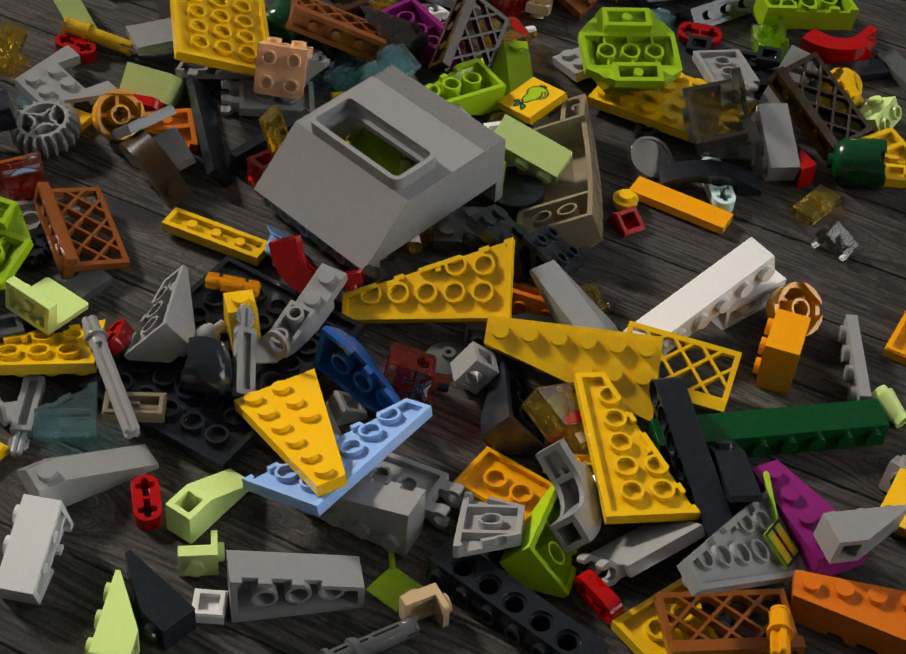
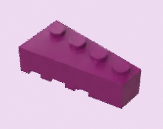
M779 460L752 467L761 493L766 491L763 473L765 471L769 472L777 512L791 538L800 549V555L809 572L833 576L864 565L867 554L858 561L829 564L813 533L823 513L837 511Z

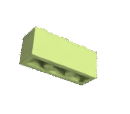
M507 114L504 115L494 131L506 140L505 157L513 161V164L520 170H529L536 174V177L545 184L552 183L556 186L572 161V151Z

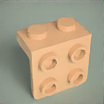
M267 37V40L259 42L254 92L289 99H301L304 96L307 61L312 58L313 47H308L307 42L292 40V44L282 43V38Z

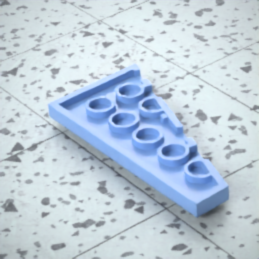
M405 398L377 412V418L363 424L359 421L350 426L351 431L341 436L334 433L346 473L347 485L318 497L287 463L281 465L275 462L267 466L266 473L256 478L252 474L243 478V487L247 491L319 517L433 416L431 405Z

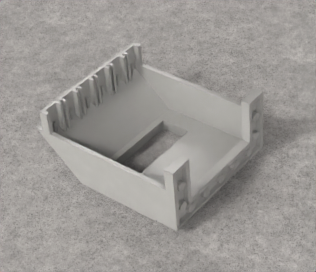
M391 64L390 68L383 69L379 74L369 77L297 120L254 190L263 196L262 202L267 209L278 214L284 222L290 223L304 237H308L315 242L321 250L327 251L335 257L340 264L345 265L352 271L364 269L365 281L373 284L380 281V260L480 193L494 202L502 198L506 140ZM364 126L415 161L417 165L403 174L395 176L343 139L354 130H359Z

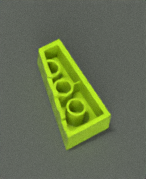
M756 0L751 14L761 29L812 30L815 28L817 30L851 31L859 9L853 0Z

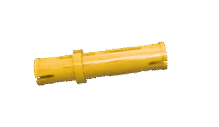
M70 17L64 19V22L72 27L62 24L63 32L81 37V39L105 46L127 56L132 55L133 51L129 48L134 49L130 40L97 29L88 22L84 24Z

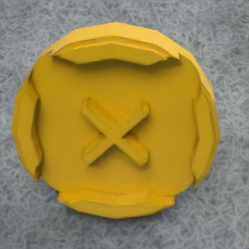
M838 67L831 70L833 76L858 108L864 103L861 96L862 81L860 76L849 68ZM821 82V90L832 93V87L828 83ZM820 96L819 104L830 107L831 99ZM836 101L835 109L846 112V106Z

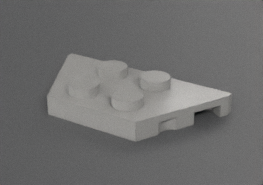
M464 491L453 542V558L521 546L525 521V505L505 502L494 497H489L488 503L474 500V492Z

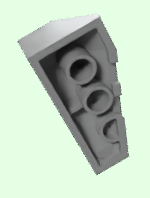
M555 260L529 271L556 324L618 331L616 325Z
M183 264L161 284L151 302L154 306L140 321L144 327L140 334L138 332L133 333L124 354L126 359L171 363L177 357H184L188 354L189 338L194 337L196 330L188 268Z

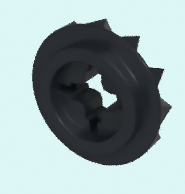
M37 234L31 237L34 244L33 248L35 249L30 252V255H27L20 266L21 268H39L48 264L53 259V254L46 237L39 238Z

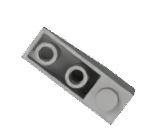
M906 504L823 513L813 535L829 564L858 561L898 529L906 514Z

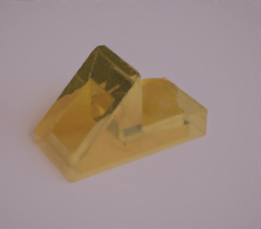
M7 21L3 22L0 30V72L12 75L30 58L21 54L29 30Z

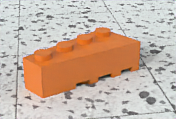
M795 569L787 592V601L795 623L825 635L828 632L840 636L846 644L856 647V644H860L875 650L876 654H906V591Z

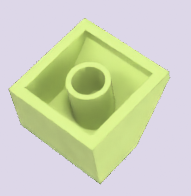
M127 62L119 88L128 90L133 94L157 98L163 103V106L173 105V107L187 92L185 80L174 74Z

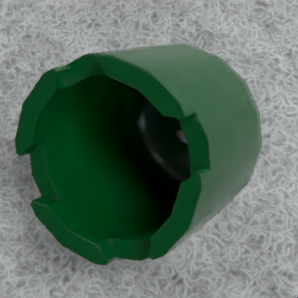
M274 0L266 10L269 37L282 38V43L292 44V40L301 41L305 37L304 35L286 28L291 0Z
M844 138L835 145L834 153H828L827 168H832L834 180L844 186L882 190L886 166L884 159L885 153H887V139Z

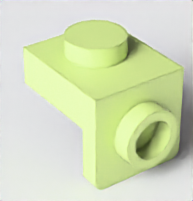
M211 530L210 545L178 546L179 577L219 575V562L225 561L224 542H218L217 530Z

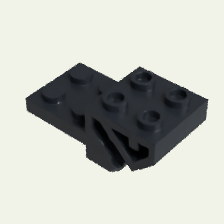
M495 204L471 215L465 222V225L489 247L504 243V240L508 238H514L513 282L518 284L532 278L529 272L531 269L555 260L569 276L576 273L586 261L575 246L568 244L560 237V233L555 228L544 224L528 233L522 225L516 224L508 216L506 210Z

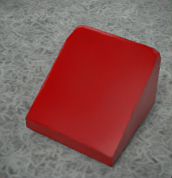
M800 150L798 155L801 168L795 177L797 188L811 185L817 168V164L803 150Z
M636 206L615 212L607 218L609 224L622 238L646 229Z

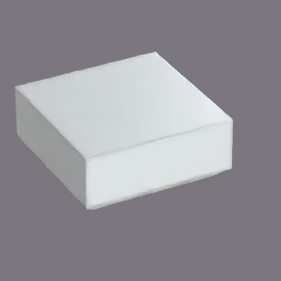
M195 588L192 606L195 608L196 623L224 625L228 591Z

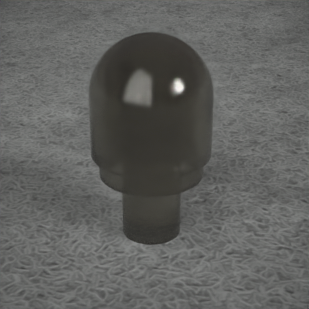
M370 264L363 268L367 285L373 283L380 284L391 280L390 276L382 268L373 267Z

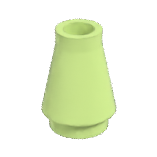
M886 385L876 388L871 393V399H878L887 420L896 428L903 426L906 423V411L893 388H888Z

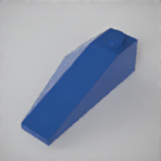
M327 325L321 329L313 364L315 368L375 415L377 412L401 401L365 348L354 337L349 336L342 329Z

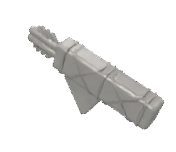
M241 304L240 308L236 310L237 318L235 319L239 325L234 328L232 366L234 379L231 391L235 397H243L248 392L256 391V364L277 363L290 352V344L287 338L278 330L272 329L258 339L257 329L251 328L255 324L253 322L255 314H253L254 312L251 311L249 305ZM272 337L277 338L281 342L283 350L278 349L273 344Z
M25 376L19 397L17 398L18 401L3 403L0 398V423L4 427L10 424L12 437L8 439L7 446L11 455H22L23 451L29 448L30 440L28 438H32L43 393L46 388L44 376Z

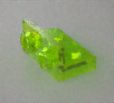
M777 16L775 26L752 24L751 40L754 53H758L759 45L783 49L782 61L783 53L787 52L789 48V38H786L787 25L783 23V16Z

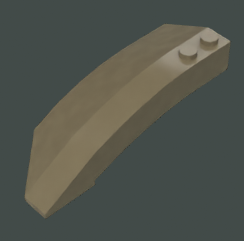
M581 94L569 98L556 107V111L549 116L546 114L531 125L533 130L572 151V161L556 186L552 183H543L545 199L542 204L518 210L516 223L522 225L528 233L547 224L555 228L563 240L577 249L593 247L599 242H603V203L598 157L586 94ZM517 168V174H527L536 177V174L529 170L522 171Z

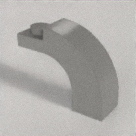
M563 438L539 451L535 456L558 495L560 504L559 516L549 528L565 554L591 542L596 537L602 524V509L596 482L585 461L578 462Z

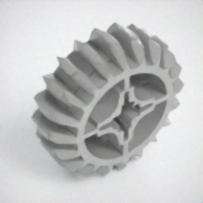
M53 97L49 101H46L44 98L40 102L33 101L29 106L24 105L23 110H17L15 117L18 128L10 130L12 142L20 153L31 154L38 152V160L42 156H45L47 159L50 155L55 154L59 156L61 151L68 152V146H75V141L80 139L81 123L79 115L71 106V103L66 104L63 99L56 101Z

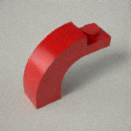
M869 25L858 35L850 38L832 37L814 28L802 37L799 48L810 54L816 52L825 64L869 60L871 51L877 42L875 38L877 28Z
M301 235L270 241L268 243L277 272L291 288L301 294L317 271L306 258ZM359 269L345 272L347 273L348 280L343 286V291H352L360 288L359 284H363L366 280L365 270ZM341 291L339 292L335 300H337L341 296Z

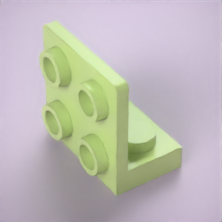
M15 276L5 281V307L46 335H50L88 309L89 303L49 277H45L33 286L24 283Z

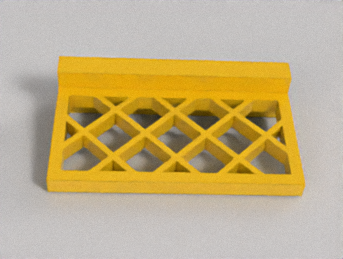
M629 321L626 332L633 333L634 330L646 335L661 336L663 341L668 340L675 344L678 350L665 356L661 352L660 364L664 365L669 374L665 378L682 376L688 372L692 373L698 384L687 389L696 415L725 412L742 352ZM693 348L700 349L706 358L692 364L685 352ZM681 355L688 367L673 373L667 361ZM721 356L734 359L732 367L723 372L719 371L713 361ZM709 363L716 375L702 381L695 369ZM727 375H729L728 380H727V383H726L724 377L727 376ZM719 380L725 389L723 397L710 395L705 386Z

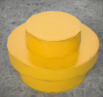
M622 189L613 194L612 201L614 207L621 211L637 206L639 198L633 191Z

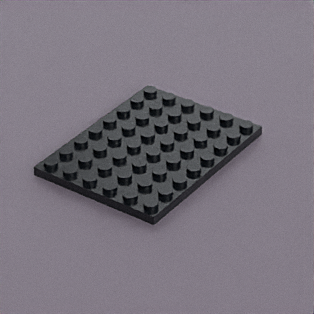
M226 256L209 271L220 273L221 277L225 274L245 278L246 282L255 280L261 283L260 294L255 298L261 337L270 331L290 300L296 302L300 296V293L293 288L230 256ZM207 274L190 288L195 330L203 324H215L221 319L225 322L223 293L227 292L220 291V288H217V290L206 288L205 278ZM333 309L317 332L288 358L281 359L277 363L256 364V391L271 386L276 381L286 380L311 369H315L317 379H319L323 373L315 368L313 364L321 329L325 325L339 328L358 340L364 334L365 325ZM225 330L220 334V341L227 346L232 363L233 353L228 332ZM126 346L113 357L126 392L167 393L164 423L138 422L140 428L215 471L221 472L228 469L260 437L235 410L234 400L240 397L232 395V385L229 391L221 397L202 395L181 388L180 375L184 369L187 355L184 357L179 356L171 363L128 360L124 357ZM97 369L96 373H92L78 385L80 395L103 407L105 391L107 390L99 369Z

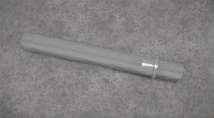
M95 315L84 316L81 320L85 333L84 342L86 346L90 347L123 435L127 439L138 437L141 433L140 426L108 347L107 332L101 329Z

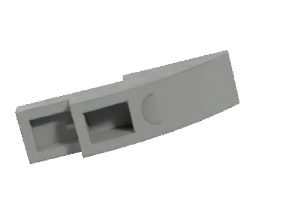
M322 263L296 302L290 300L270 329L280 331L290 344V352L284 358H288L299 350L328 318L335 308V298L348 280L347 273ZM272 337L273 344L278 349L283 350L281 342L277 338Z

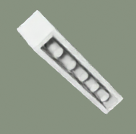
M750 237L636 322L689 337L697 330L704 329L720 313L727 312L731 305L740 298L747 297L756 286L762 282H767L775 273V256L754 238ZM633 330V333L644 334ZM663 341L661 351L663 356L676 347L672 341Z

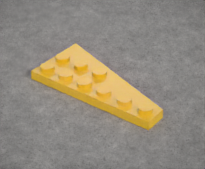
M511 237L504 240V243L492 247L487 245L478 248L479 251L465 256L457 255L418 268L419 271L407 275L400 274L394 276L392 280L380 284L373 283L343 293L342 314L362 324L487 322L488 315L511 318L515 240Z
M488 315L484 339L486 347L515 361L518 360L529 365L538 372L546 373L564 384L574 383L575 373L605 372L622 397L621 402L628 413L632 412L634 416L643 419L644 422L649 424L651 419H653L654 409L649 396V382L652 379H658L663 337Z
M106 319L98 320L101 329L106 331ZM80 324L69 325V329L59 333L53 332L50 335H46L42 331H34L3 337V342L0 343V375L25 377L42 374L46 376L76 374L84 376L96 373L97 364L90 347L85 345V333L83 328L81 329Z
M315 369L286 380L276 381L271 386L258 391L248 392L243 397L234 400L235 410L318 497L347 485L346 473Z
M605 372L575 373L573 382L604 523L625 524L699 520L701 512L695 504L692 505L685 496L686 490L680 482L676 483L669 472V465L646 432H641L636 424V417L632 412L628 413L621 402L622 397Z

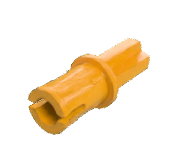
M777 604L770 608L771 611H768L769 626L766 630V637L770 641V654H791L790 642L793 639L794 632L790 626V610L785 605Z

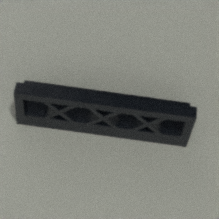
M714 0L675 13L676 20L687 17L688 22L714 26L752 13L756 0Z
M304 109L229 151L230 173L250 187L258 183L269 163H263V161L273 159L294 123L311 112ZM248 170H259V172L252 176L246 173Z

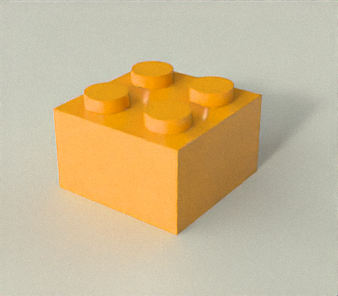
M777 308L774 319L768 318L764 334L768 335V338L762 336L757 352L759 355H762V358L756 357L752 373L757 374L754 386L788 396L810 324V317Z

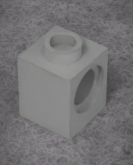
M474 341L450 363L454 383L459 388L467 389L474 394L482 390L499 373L495 353Z

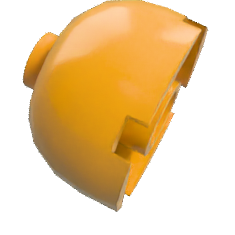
M114 89L97 99L93 105L91 117L93 126L101 136L114 141L111 135L112 130L146 116L144 106L141 101H138L133 96L135 94L124 89ZM136 132L128 136H125L121 139L116 140V142L125 141L126 139L134 135Z
M792 282L783 284L771 293L766 303L767 320L768 318L774 319L777 308L810 317L811 320L806 336L811 335L819 328L823 319V314H820L819 305H822V301L817 291L808 283Z

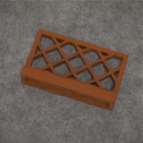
M291 0L290 14L286 23L287 29L377 64L386 45V39L383 38V26L319 0Z
M37 182L33 203L62 279H71L74 277V273L79 271L129 268V257L100 187L51 189L48 182ZM95 197L96 202L92 204L82 198ZM56 198H65L71 202L65 205L57 201ZM78 205L87 211L85 214H82L73 209V207ZM94 213L104 220L100 223L90 218V216ZM67 214L78 221L72 224L63 217ZM84 223L95 230L90 233L80 228V226ZM102 232L110 236L111 240L107 242L97 235ZM76 234L86 240L81 244L73 240L71 236ZM92 242L103 249L97 252L87 246ZM109 251L119 256V259H110L105 254ZM83 253L93 258V260L80 261L78 256Z
M784 588L731 590L699 596H691L690 592L655 593L654 602L666 653L770 654V641L766 637L769 622L762 628L750 620L749 616L755 611L769 620L768 611L770 610L761 605L763 600H777L778 604L785 605L790 610ZM733 601H740L749 608L742 615L730 607L729 604ZM708 602L717 609L710 616L696 606L699 603ZM665 604H677L684 611L677 617L666 610ZM722 612L737 621L731 629L716 620ZM689 614L704 622L698 630L683 621ZM791 614L790 626L794 632L793 639L790 642L791 654H804L806 649L804 637L798 636ZM743 625L757 634V636L743 638L736 631ZM710 626L724 635L722 639H710L703 633ZM679 628L691 636L689 640H673L672 632Z

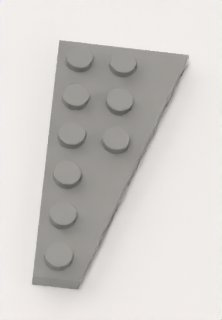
M767 491L761 493L762 501L750 502L677 565L682 576V582L689 590L691 596L790 582L795 569L809 572L800 554L789 569L786 570L762 536L773 523ZM778 513V518H779L780 522L782 523V525L784 526V528L787 530V528L785 527V525H784V523H783V521H782V519H781V517H780V515H779V513Z

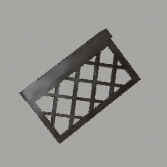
M454 0L428 69L435 74L438 72L449 74L453 71L450 69L452 61L456 60L457 64L464 62L463 58L469 57L470 60L476 59V55L482 54L485 65L491 70L510 19L486 0ZM475 3L479 5L481 8V16L476 15L474 9ZM491 17L500 22L497 30H494ZM484 19L488 32L482 33L478 20ZM468 22H472L475 35L469 36L466 26ZM489 35L492 43L491 49H487L483 36ZM477 38L481 51L474 52L471 39ZM460 41H464L468 54H461Z
M816 52L785 68L782 66L776 69L766 81L781 103H788L790 116L823 161L828 158V153H834L835 145L839 142L833 135L832 130L843 133V139L861 138L873 130ZM812 61L818 68V73L806 70L807 63ZM789 73L799 74L800 83L795 82ZM805 76L817 80L816 88L805 85ZM821 82L828 83L832 87V93L821 90ZM803 92L815 94L814 102L809 101ZM820 96L831 99L830 107L819 104ZM836 101L846 106V112L835 109ZM818 111L829 114L828 122L822 120ZM834 116L844 118L845 126L833 124ZM850 120L857 122L862 130L850 129Z

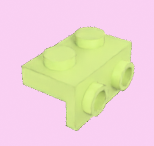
M877 95L870 97L859 109L874 129V133L890 127L893 128L899 122L902 115L896 96L881 97ZM850 120L851 129H862L857 122Z

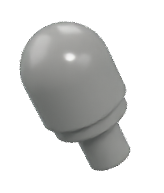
M222 319L215 324H203L196 329L194 337L207 336L220 340V334L228 329L227 324Z

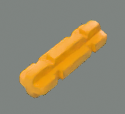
M208 272L205 278V287L208 289L217 290V288H220V291L223 292L252 289L254 298H257L261 291V283L255 280L246 282L245 278L225 274L221 277L220 273Z

